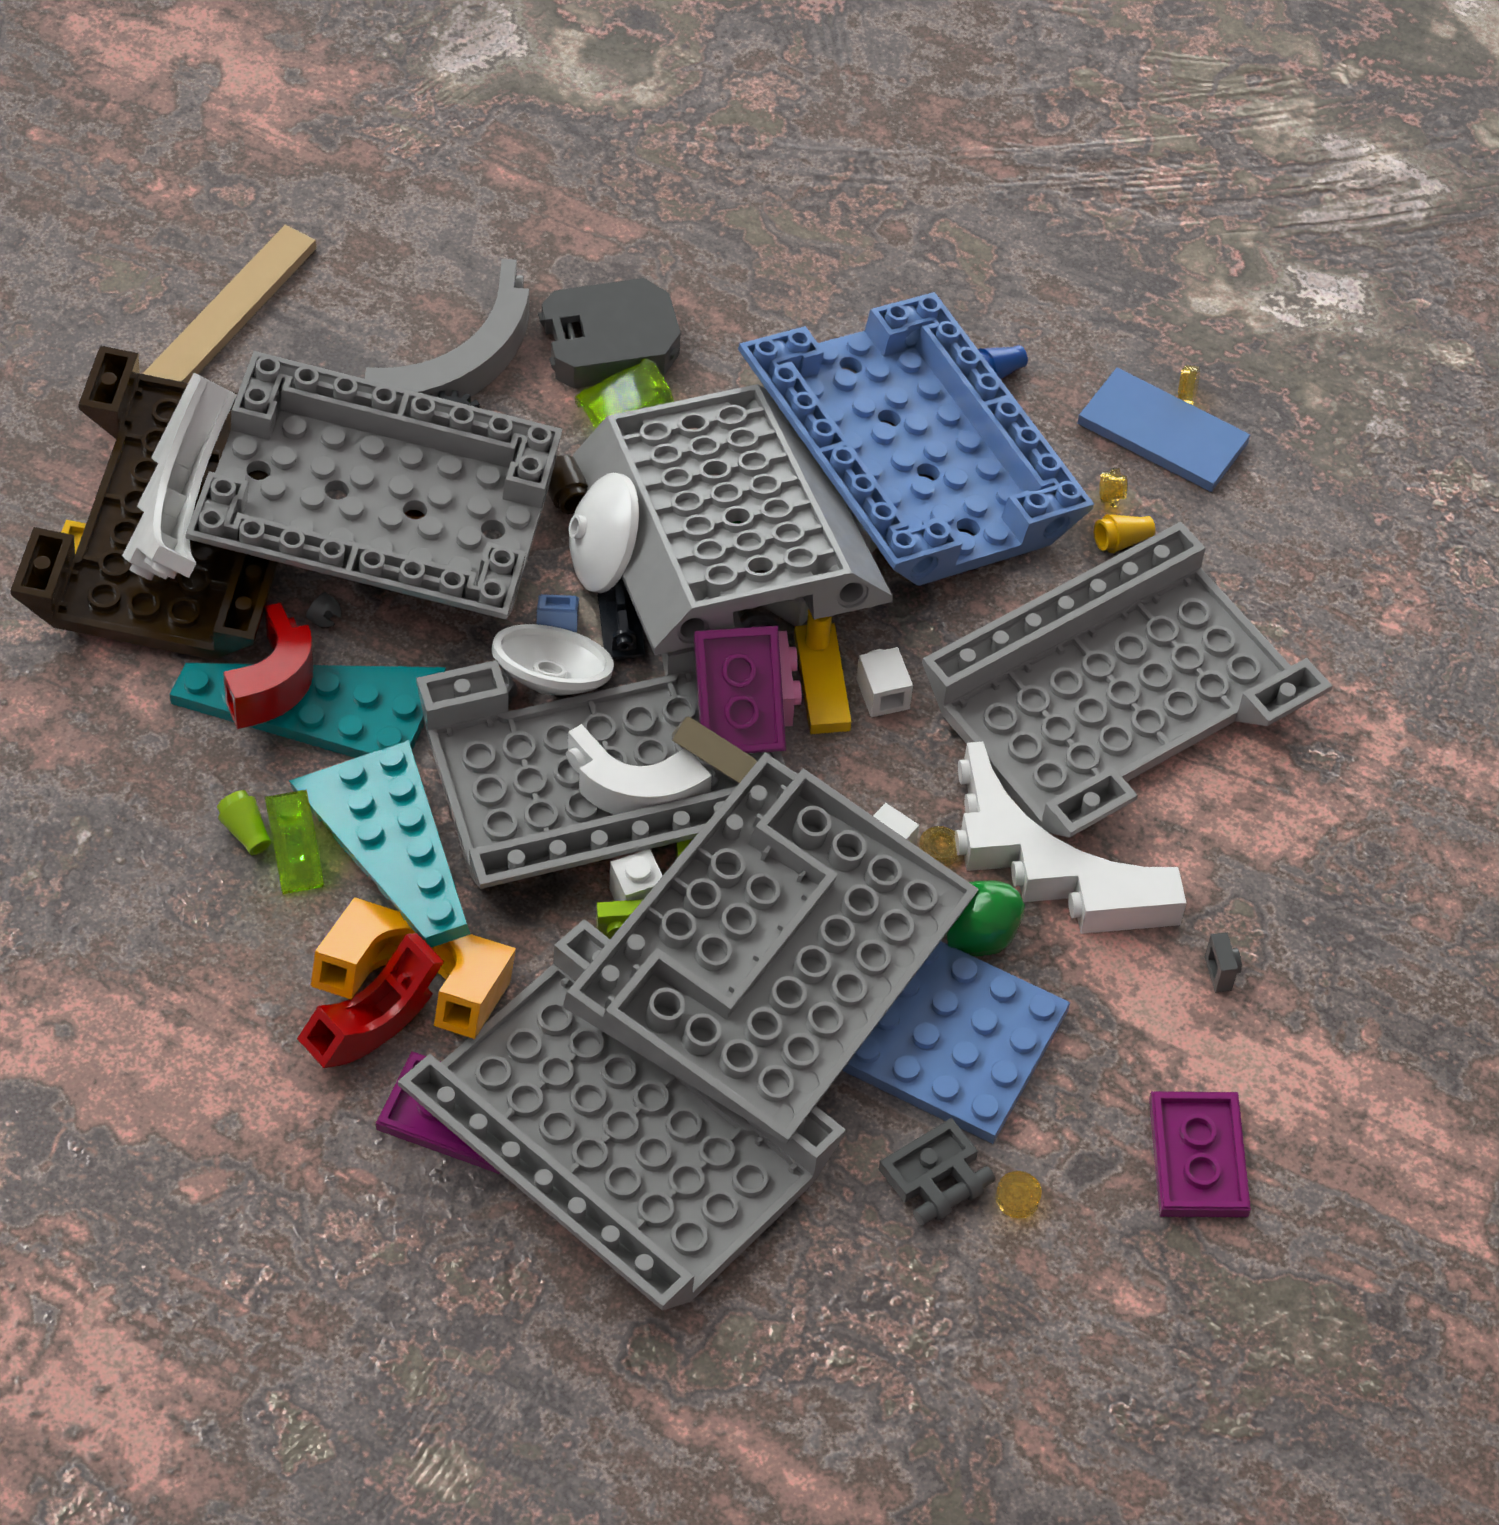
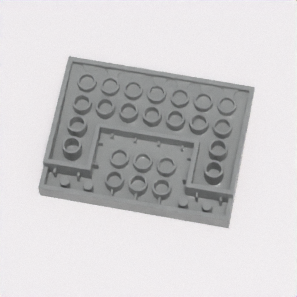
M765 752L566 993L563 1007L787 1144L960 917L979 889L806 769L802 768L796 774Z

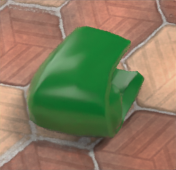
M994 880L969 882L979 890L947 932L948 946L957 948L971 956H986L1000 953L1012 943L1022 922L1025 911L1022 897L1014 887L1005 882Z

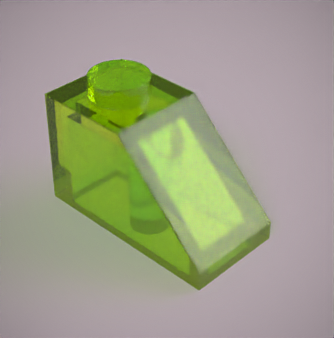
M307 789L264 797L268 828L282 895L324 887Z

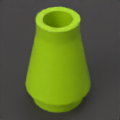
M239 790L229 794L217 805V810L220 813L218 820L241 842L250 855L259 854L271 845L272 841L265 829L255 797L249 796L245 790Z

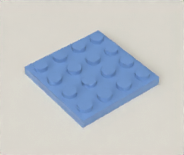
M941 941L842 1071L944 1121L952 1118L961 1129L994 1144L1069 1010L1070 1002L957 948H951L948 944Z

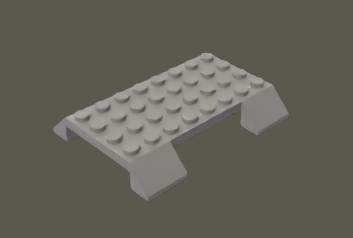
M1182 522L1167 528L922 659V665L942 716L966 744L970 742H984L991 767L1003 788L1023 812L1048 833L1072 837L1137 800L1138 795L1127 783L1128 781L1236 721L1269 726L1332 689L1333 685L1308 658L1291 666L1205 573L1201 565L1206 548Z
M737 611L733 612L734 629L743 628ZM695 646L661 654L665 676L513 711H508V692L497 660L416 678L428 740L470 876L480 889L693 839L739 783L695 756L696 759L712 775L710 793L616 815L598 808L579 792V773L572 768L566 756L568 751V732L580 724L589 731L609 755L628 765L648 766L657 764L684 749L672 741V733L686 716L700 723ZM781 751L766 752L785 765ZM765 752L747 754L758 761Z
M583 919L554 945L553 964L488 1020L475 1039L468 1038L442 1062L429 1053L398 1081V1086L663 1311L692 1302L814 1183L845 1136L846 1129L815 1106L788 1143L785 1144L565 1009L563 1003L567 991L610 940L587 920Z

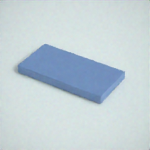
M1116 367L1079 414L1077 423L1210 492L1214 490L1241 454L1250 438V434Z

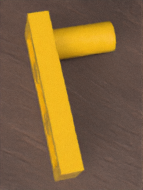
M808 609L807 625L795 626L794 640L810 734L851 731L852 721L835 623H832V616L813 619Z

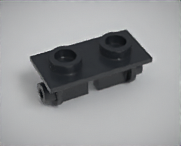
M621 577L610 590L597 594L603 648L611 655L612 659L645 657L642 624Z

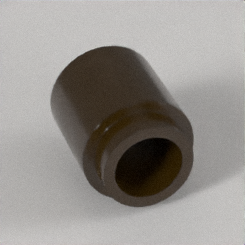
M557 455L548 494L556 508L561 509L565 514H573L587 493L586 488L588 484L572 456Z

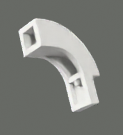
M582 724L568 732V751L566 756L572 768L579 773V792L592 804L610 814L616 815L711 792L712 775L686 749H682L657 764L633 766L622 763L609 755Z

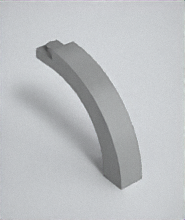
M517 259L501 260L499 289L494 307L484 324L467 341L444 355L422 363L391 368L366 367L365 379L427 395L433 394L435 397H438V391L445 390L446 396H451L452 390L459 391V398H462L465 393L472 397L492 383L516 355L528 326L530 315L529 289L524 288V275H517Z

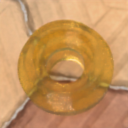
M1112 468L1111 471H1103L1101 473L1100 500L1102 503H1110L1111 507H1118L1120 499H1126L1128 480L1127 476H1121L1119 468Z

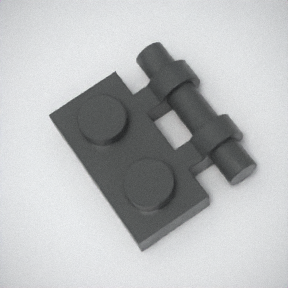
M952 1118L879 1162L878 1169L904 1203L918 1194L923 1198L925 1203L913 1210L916 1221L922 1226L934 1218L939 1221L951 1214L952 1207L965 1199L974 1200L984 1193L983 1188L995 1182V1175L988 1166L981 1168L975 1173L968 1164L977 1159L978 1150ZM952 1174L957 1184L941 1192L936 1183Z

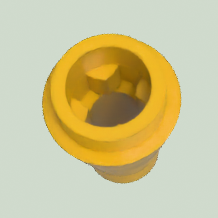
M1106 514L1094 524V539L1097 547L1101 551L1107 550L1109 553H1115L1155 535V524L1150 516L1137 517Z

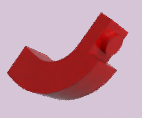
M281 603L265 606L267 638L273 653L257 664L223 672L226 704L237 729L261 724L283 715L299 703L311 685L313 679V652L309 625L297 627L294 617H287Z
M418 933L406 934L382 972L369 986L352 999L318 1006L298 1036V1041L323 1068L345 1065L366 1056L394 1037L421 1011L433 995L428 986L444 961Z

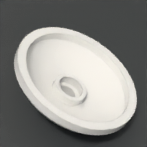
M609 473L597 480L578 504L569 524V547L575 573L581 584L592 592L604 593L616 585L625 572L634 549L639 521L638 497L633 482L623 474Z
M523 624L507 627L495 635L491 649L493 657L508 675L522 685L545 695H572L592 691L610 680L614 668L611 655L601 645L581 634L554 626Z

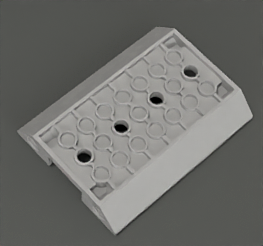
M253 351L231 411V431L216 471L208 472L186 531V539L507 619L514 607L547 496L562 429ZM259 470L267 473L269 476L262 480H256L248 474ZM332 490H339L347 496L336 500L328 497L326 493ZM409 510H418L425 516L421 519H411L404 513ZM492 529L500 532L503 536L498 539H490L484 536L482 532Z
M759 384L608 415L573 454V458L576 460L588 484L587 491L597 480L609 473L626 475L635 486L639 505L638 530L634 549L622 579L654 655L694 647V631L734 629L733 612L803 597L813 619H819L892 602V594L844 499L766 388ZM741 521L742 523L734 524V523H731V522ZM764 570L765 573H755L754 571Z

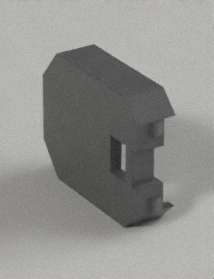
M645 278L554 290L542 303V312L538 313L539 321L544 327L545 334H553L555 341L551 342V357H549L551 368L555 371V379L572 388L665 376L680 354L681 332L670 293ZM579 321L583 337L575 338L572 322ZM564 332L567 333L568 339H566V340H565Z

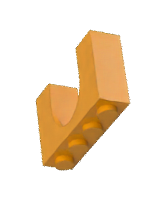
M354 897L315 951L310 987L352 999L367 976L375 969L386 965L405 935L415 933L414 930L402 918L400 911ZM470 934L432 947L435 953L444 961L437 973L446 980L439 990L434 1026L475 1039L511 982L516 948Z

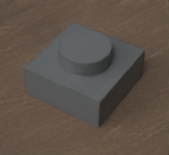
M1228 932L1211 934L1204 957L1215 993L1232 991L1236 975L1241 973L1242 969L1239 950L1232 948Z

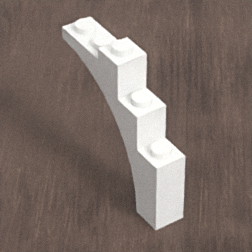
M193 373L151 457L158 465L137 505L144 513L122 555L127 561L132 563L130 571L148 580H152L154 574L164 579H167V577L174 579L177 572L189 578L196 565V561L191 554L190 540L186 539V531L194 513L196 499L212 450L237 394L196 373Z
M984 742L967 743L965 757L963 760L958 761V776L961 785L967 784L968 794H965V813L961 830L955 831L957 855H964L967 871L1011 867L1013 885L1015 887L1020 886L1023 902L1068 899L1071 918L1078 919L1081 934L1178 926L1181 924L1186 899L1178 867H1142L1112 862L1080 851L1052 836L1027 817L1006 793L991 767Z

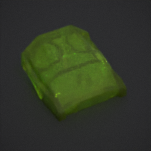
M642 359L639 364L618 372L595 386L584 389L575 396V404L578 408H583L595 429L608 415L674 402L671 390L655 363L648 359Z

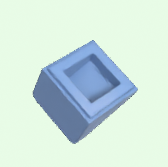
M539 595L537 624L554 626L577 633L579 597Z

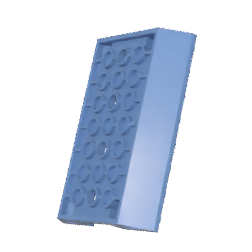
M935 292L872 308L864 331L817 343L807 327L804 326L739 344L738 350L892 569L918 586L1050 546L1093 509L1094 503ZM842 368H850V369H853L854 371H856L857 373H853V372L850 371V370L842 369ZM882 420L890 421V422H892L895 426H892V425H890V424H888V423L880 422V421H882ZM919 474L929 475L932 478H934V480L932 481L927 477L919 476ZM958 529H967L974 533V536L966 532H960Z

